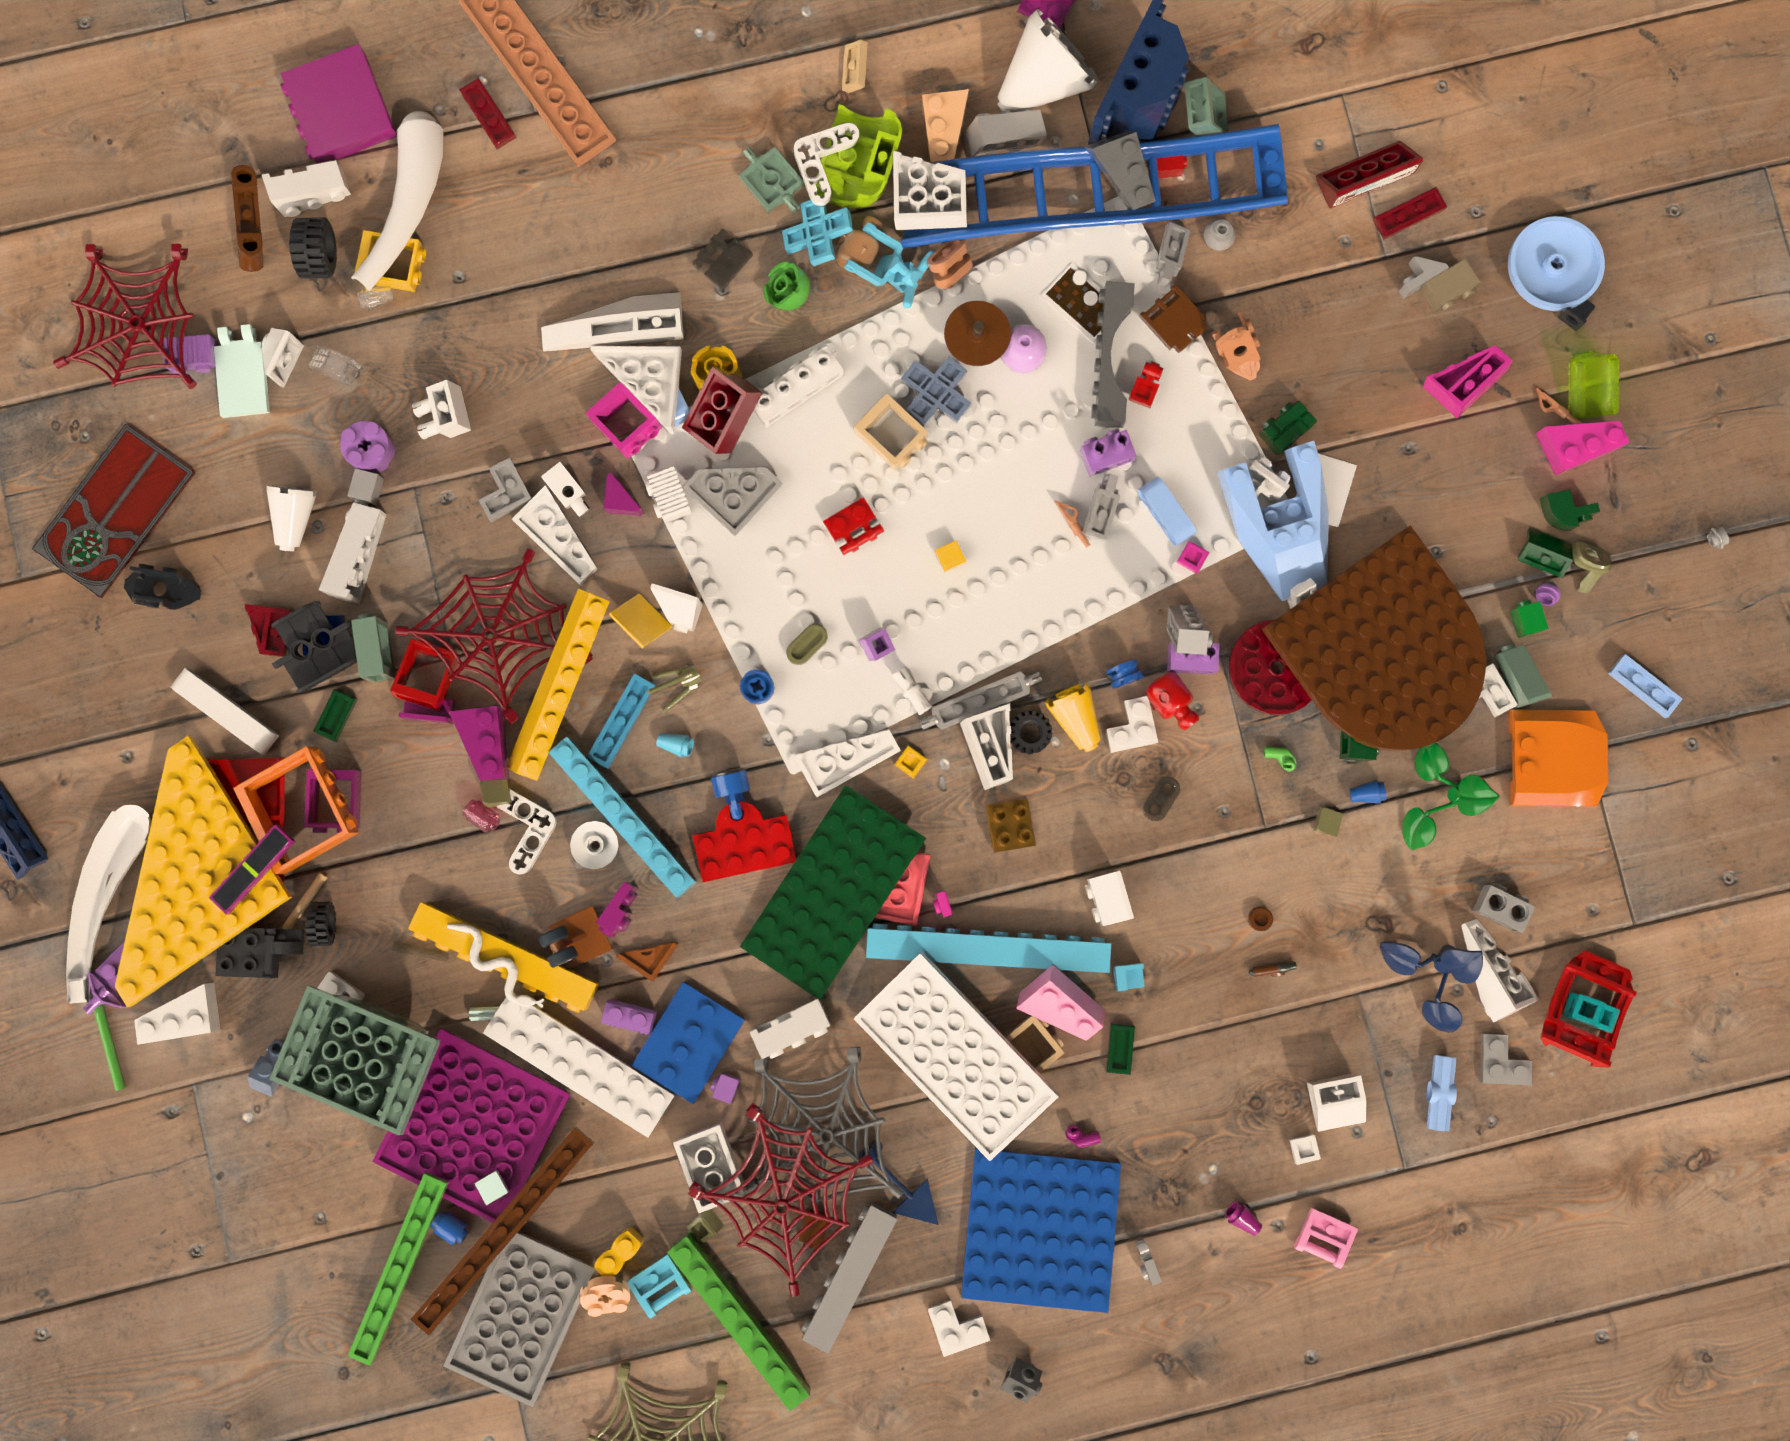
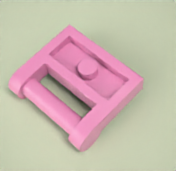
M1311 1207L1300 1235L1295 1241L1294 1249L1301 1252L1305 1250L1332 1262L1334 1267L1341 1269L1358 1228ZM1310 1235L1339 1247L1338 1252L1333 1253L1309 1242Z

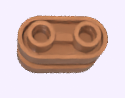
M965 239L945 242L927 259L930 271L934 272L933 279L936 287L942 289L952 288L973 267L971 257L966 253L968 248Z

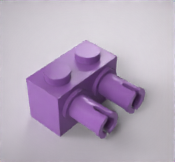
M1119 429L1112 430L1106 433V437L1099 440L1097 437L1090 438L1083 442L1084 445L1080 449V454L1089 477L1133 462L1137 456L1127 429L1123 431Z
M1212 639L1211 648L1207 647V655L1177 653L1171 641L1168 644L1167 672L1191 674L1218 673L1220 643H1213Z

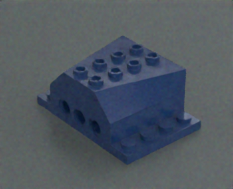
M1152 0L1095 115L1088 145L1127 130L1136 132L1139 142L1154 141L1158 130H1164L1169 120V115L1177 104L1186 75L1190 69L1187 66L1189 55L1178 25L1163 19V13L1167 6L1163 4L1164 0Z

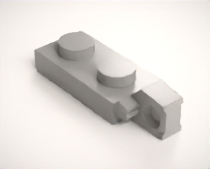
M1170 221L1166 224L1156 263V270L1161 271L1157 284L1164 287L1171 282L1172 276H1177L1182 268L1190 235V229Z
M1111 473L1105 474L1102 483H1098L1082 534L1100 541L1108 539L1120 495H1118L1119 490L1115 489L1119 476Z

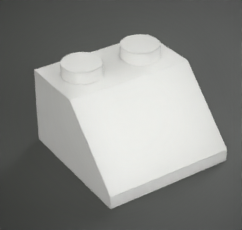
M1120 871L1087 879L1088 885H1085L1088 898H1093L1095 908H1092V913L1096 923L1100 922L1101 926H1106L1134 918Z

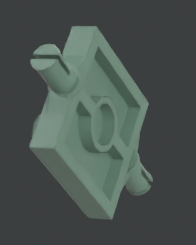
M750 146L747 147L743 154L751 163L746 170L738 175L741 182L768 214L784 203L792 213H795L796 210L798 211L800 205L792 197L795 192L805 185L801 177L776 147L760 156H757Z

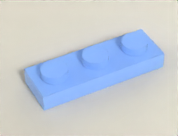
M1626 654L1622 655L1608 672L1611 677L1664 718H1668L1682 701L1679 695Z

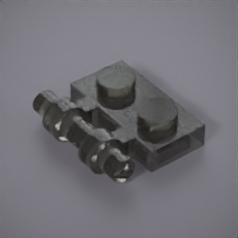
M721 229L717 235L714 234L710 238L711 242L704 250L699 251L696 255L697 259L692 265L698 270L704 264L708 266L709 269L704 273L705 277L724 291L752 258L753 253L735 238L729 245L726 244L724 240L729 236V233ZM717 249H720L722 253L714 261L711 256Z

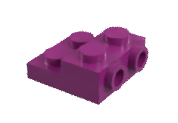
M624 882L596 921L601 926L599 930L610 938L615 937L621 931L624 932L632 922L629 918L632 912L627 910L625 906L633 904L638 896L635 893L638 887L631 882Z

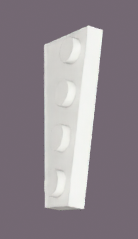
M546 486L512 518L580 586L597 570L594 562Z
M886 729L794 754L793 756L816 797H819L901 750L890 730Z

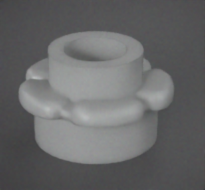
M1720 526L1716 529L1712 527L1710 529L1707 539L1713 548L1723 549L1724 545L1729 544V537L1723 527Z

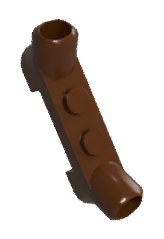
M239 165L231 171L239 267L247 272H256L264 267L257 176L251 167Z

